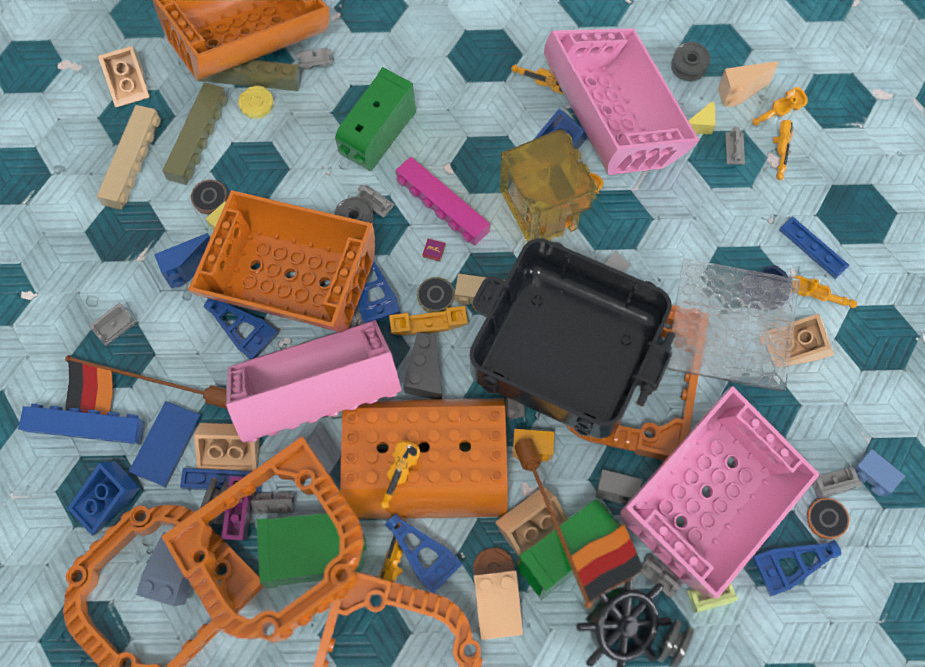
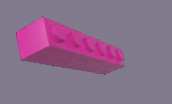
M411 156L395 170L397 182L401 186L407 187L412 196L422 200L423 205L428 209L431 208L440 220L444 219L453 231H458L467 243H472L475 246L490 232V223Z

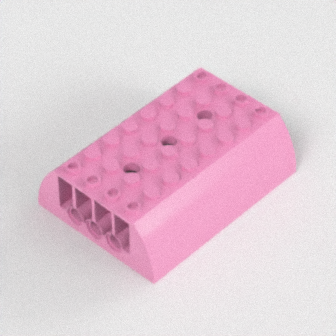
M634 28L551 31L544 47L545 60L608 175L663 169L687 153L700 141Z
M376 320L348 328L344 332H336L227 367L226 405L243 443L247 441L255 442L265 435H276L283 429H295L302 423H313L318 421L320 417L334 416L339 411L345 409L353 410L360 404H371L385 396L393 397L397 395V392L401 391L391 352Z
M732 386L725 391L621 510V518L623 523L679 579L698 592L718 599L820 474ZM729 457L734 459L735 464L733 468L727 465ZM704 486H707L710 491L707 498L702 495V488ZM678 516H682L684 519V525L681 528L676 524Z

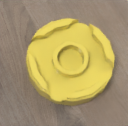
M252 86L240 94L238 104L245 116L258 119L265 117L271 112L274 100L271 92L265 87Z

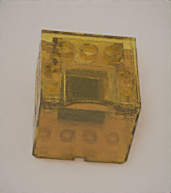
M561 129L501 153L499 190L527 242L538 239L539 236L549 241L555 237H561L564 235L566 223L570 232L577 230L580 213L590 209L593 200L596 199L595 191L598 190V184L589 175L588 166L583 164L582 161L578 162L581 159V154L577 148H574L570 134H566Z

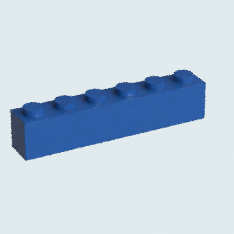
M31 404V407L23 406L18 430L29 433L141 445L145 421L139 419L138 415L133 414L119 417L120 414L114 412L101 415V412L96 410H88V413H83L81 409L69 408V411H64L62 407L50 406V409L43 408V405Z

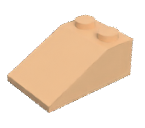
M130 46L98 56L116 108L150 98L136 48Z
M778 61L725 69L718 87L723 107L737 106L768 86L776 71Z
M819 313L762 332L773 368L818 361L835 355L824 321Z
M516 571L474 575L481 640L523 635Z

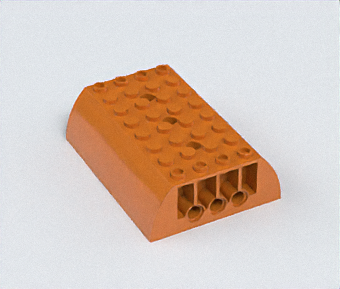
M153 0L168 42L196 81L324 33L329 25V7L323 0Z
M231 190L188 290L194 295L336 332H344L351 324L374 262L375 235L373 224ZM256 263H260V264H261V266H260L259 269H257V270H253V269H252V266H253L254 264H256ZM289 272H295L293 278H286ZM323 281H330L329 286L321 287Z
M504 398L377 400L371 404H360L353 410H342L340 490L357 518L391 519L396 513L403 519L503 517L507 514L508 484ZM406 440L416 444L418 447L422 443H427L430 446L429 451L426 453L420 452L416 465L409 467L410 472L407 475L406 481L397 485L392 499L389 501V508L381 509L379 503L383 501L385 491L390 482L387 472L391 463L395 462V457L392 453L395 452L397 443ZM461 443H469L471 449L468 452L461 451L459 449ZM380 444L389 446L386 453L382 454L377 451Z

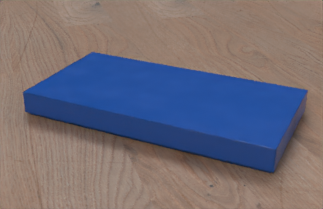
M165 401L128 472L166 488L202 416Z

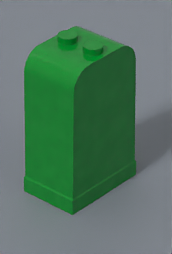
M382 67L336 132L335 140L339 154L369 171L374 169L409 120L416 114L413 83Z
M597 498L559 527L572 556L586 545L613 533L621 527V524L612 517L605 504L601 503ZM556 529L522 553L516 565L518 571L540 600H543L553 590L574 575Z
M327 513L275 519H256L260 583L265 588L270 589L277 588L278 586L324 580L326 566L339 556L340 536L335 524ZM364 534V542L360 562L357 568L355 569L359 572L362 570L364 566L363 550H367V543Z

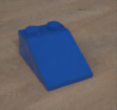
M559 108L525 151L551 173L553 166L561 165L580 148L588 137L583 128Z
M208 233L154 254L160 271L171 289L183 286L184 283L189 282L194 277L210 240Z
M116 461L101 462L67 509L94 536L130 503L140 487Z

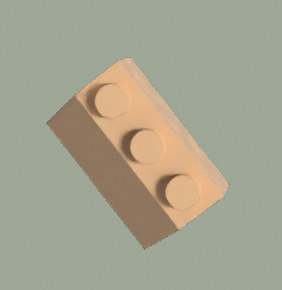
M200 423L194 433L197 469L254 471L257 468L260 439L255 442L247 441L243 443L234 424Z
M543 486L560 526L568 518L556 496ZM540 489L495 522L503 537L518 556L555 530Z

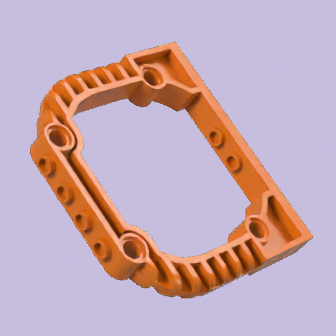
M672 305L671 312L666 321V324H669L672 329L664 327L660 335L662 338H666L668 332L675 333L674 339L682 347L683 351L692 353L689 371L686 370L684 382H687L686 389L683 388L681 400H684L681 419L675 418L660 427L648 422L641 429L619 425L618 429L606 438L581 436L574 428L565 425L567 429L580 439L591 443L634 451V454L665 461L690 432L709 313ZM649 431L654 437L647 438L644 432Z
M302 436L161 536L184 577L190 581L210 618L219 629L236 638H262L271 643H276L281 639H288L293 635V631L296 628L307 625L311 622V617L318 612H325L336 599L340 600L348 594V590L357 581V575L354 570L360 562L364 542L359 519L308 442ZM274 475H277L282 480L295 481L296 486L303 493L316 495L336 526L340 536L339 556L326 566L324 580L278 613L272 610L263 611L252 619L241 616L233 607L212 571V567L216 562V556L208 549L212 532L208 522L225 510L235 507L239 500L253 494L257 487ZM312 478L311 483L304 486L305 481ZM205 554L204 560L199 563L200 556ZM348 572L347 579L340 582V575ZM271 625H274V632L271 635H268V628Z
M141 505L136 506L131 511L124 513L116 525L109 527L100 540L93 542L84 555L77 557L73 562L74 565L67 571L66 581L69 586L65 592L63 608L65 624L71 636L99 667H124L127 659H131V667H163L159 664L144 665L141 664V659L137 655L128 652L120 653L94 625L88 614L87 596L98 585L99 571L137 535H150L161 525L176 526L195 513L191 509L179 505H160L150 509ZM146 513L145 520L139 522V517ZM212 529L208 549L216 556V562L212 567V571L217 580L221 582V587L231 604L239 612L264 586L260 583V577ZM222 566H227V572L224 575H219V569ZM83 573L82 579L76 582L77 575ZM213 621L209 624H204L197 631L198 635L193 640L190 639L181 647L182 651L166 667H185L221 629Z
M354 570L357 575L356 584L348 590V594L344 598L336 599L331 604L313 667H328L329 661L326 660L328 651L332 652L335 639L332 638L338 615L347 616L351 612L365 606L372 612L381 611L385 605L396 606L431 616L445 623L455 635L452 652L458 667H481L483 658L480 657L481 648L476 639L472 638L471 627L465 614L454 602L435 593ZM348 572L340 575V582L347 579ZM373 594L381 596L382 603L380 605L374 606L371 604L370 597ZM468 644L476 647L472 655L464 653V647Z

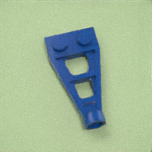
M375 261L370 271H375L377 280L365 283L359 300L363 323L374 320L378 322L390 318L389 315L401 314L397 297ZM380 287L385 294L384 298L369 302L368 291L372 288Z
M207 299L204 304V308L214 316L236 348L250 360L256 358L278 335V332L264 320L229 304L212 299ZM227 312H231L238 317L231 326L222 319ZM243 322L255 328L246 339H241L236 333V329Z
M397 513L385 524L393 533L417 578L431 593H435L462 565L448 548L403 521ZM398 523H400V527L398 529H394V527ZM409 533L414 534L421 540V544L414 551H411L404 542V537ZM423 548H429L438 555L437 561L430 568H424L418 560V553Z
M832 540L823 544L772 549L756 555L752 559L769 596L772 597L790 590L829 560L841 556V549L838 543ZM812 551L815 553L817 562L806 567L800 555ZM791 557L796 560L799 569L795 574L787 577L779 564V560Z

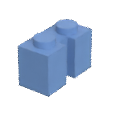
M873 449L867 452L854 467L859 481L864 483L867 481L872 485V491L883 498L890 495L905 477L904 474Z

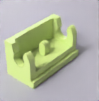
M732 583L728 585L718 599L706 596L695 589L686 591L694 614L738 600Z

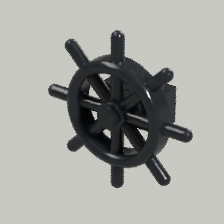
M634 578L625 582L624 587L612 589L607 594L604 593L598 598L600 601L595 609L585 618L587 622L577 623L576 629L579 632L590 631L592 641L597 648L586 660L588 667L594 666L603 655L617 661V667H625L627 661L634 660L643 654L650 662L656 661L657 657L650 649V646L656 638L658 627L670 626L673 622L670 617L659 618L657 607L653 601L663 590L662 583H656L646 594L633 587ZM632 598L640 601L635 607L631 604ZM645 611V619H636ZM638 628H643L641 635L637 633ZM628 637L634 641L629 647H627ZM619 638L618 649L610 648Z

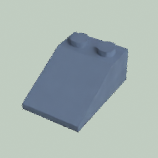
M160 537L141 575L136 595L171 606L185 605L191 583L184 577L162 537Z

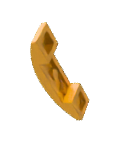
M465 306L450 307L442 312L411 316L408 313L389 315L391 333L394 335H417V332L431 334L468 325Z

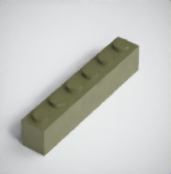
M251 60L198 81L298 91L301 74L299 66L296 64Z
M206 82L203 83L162 170L167 180L187 185L189 179H192L195 166L199 164L203 149H206L207 140L213 134L214 125L221 116L223 105L225 106L228 97L224 87Z

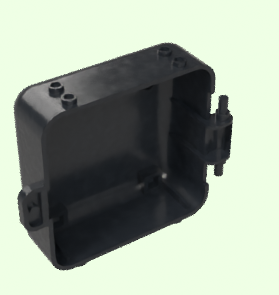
M542 238L533 239L523 246L506 281L493 276L485 278L473 299V309L476 313L485 316L486 319L470 348L471 376L488 393H498L570 426L581 436H591L594 438L609 437L618 429L636 387L639 386L641 391L636 404L643 407L648 396L653 391H657L673 355L671 345L676 334L668 332L663 343L658 345L657 342L671 312V299L663 289L655 286L650 281L640 280L570 250L559 242H552Z

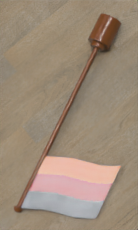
M71 355L65 357L69 368L66 411H69V408L81 409L83 413H88V410L100 411L101 415H107L108 412H111L113 399L112 372L203 395L206 404L228 409L226 405V388L210 385L209 388L202 391L71 358Z
M530 438L522 439L514 446L520 464L524 470L533 471L584 598V606L589 609L593 606L592 602L605 592L638 575L643 570L642 563L624 524L613 533L586 545L571 556L536 470L541 464V458L534 441Z

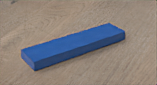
M793 216L779 229L782 234L833 278L837 279L849 267L846 261Z
M183 468L180 488L207 490L213 477L217 479L216 489H221L224 482L229 483L230 476L245 477L252 471ZM262 485L257 487L254 493H261Z

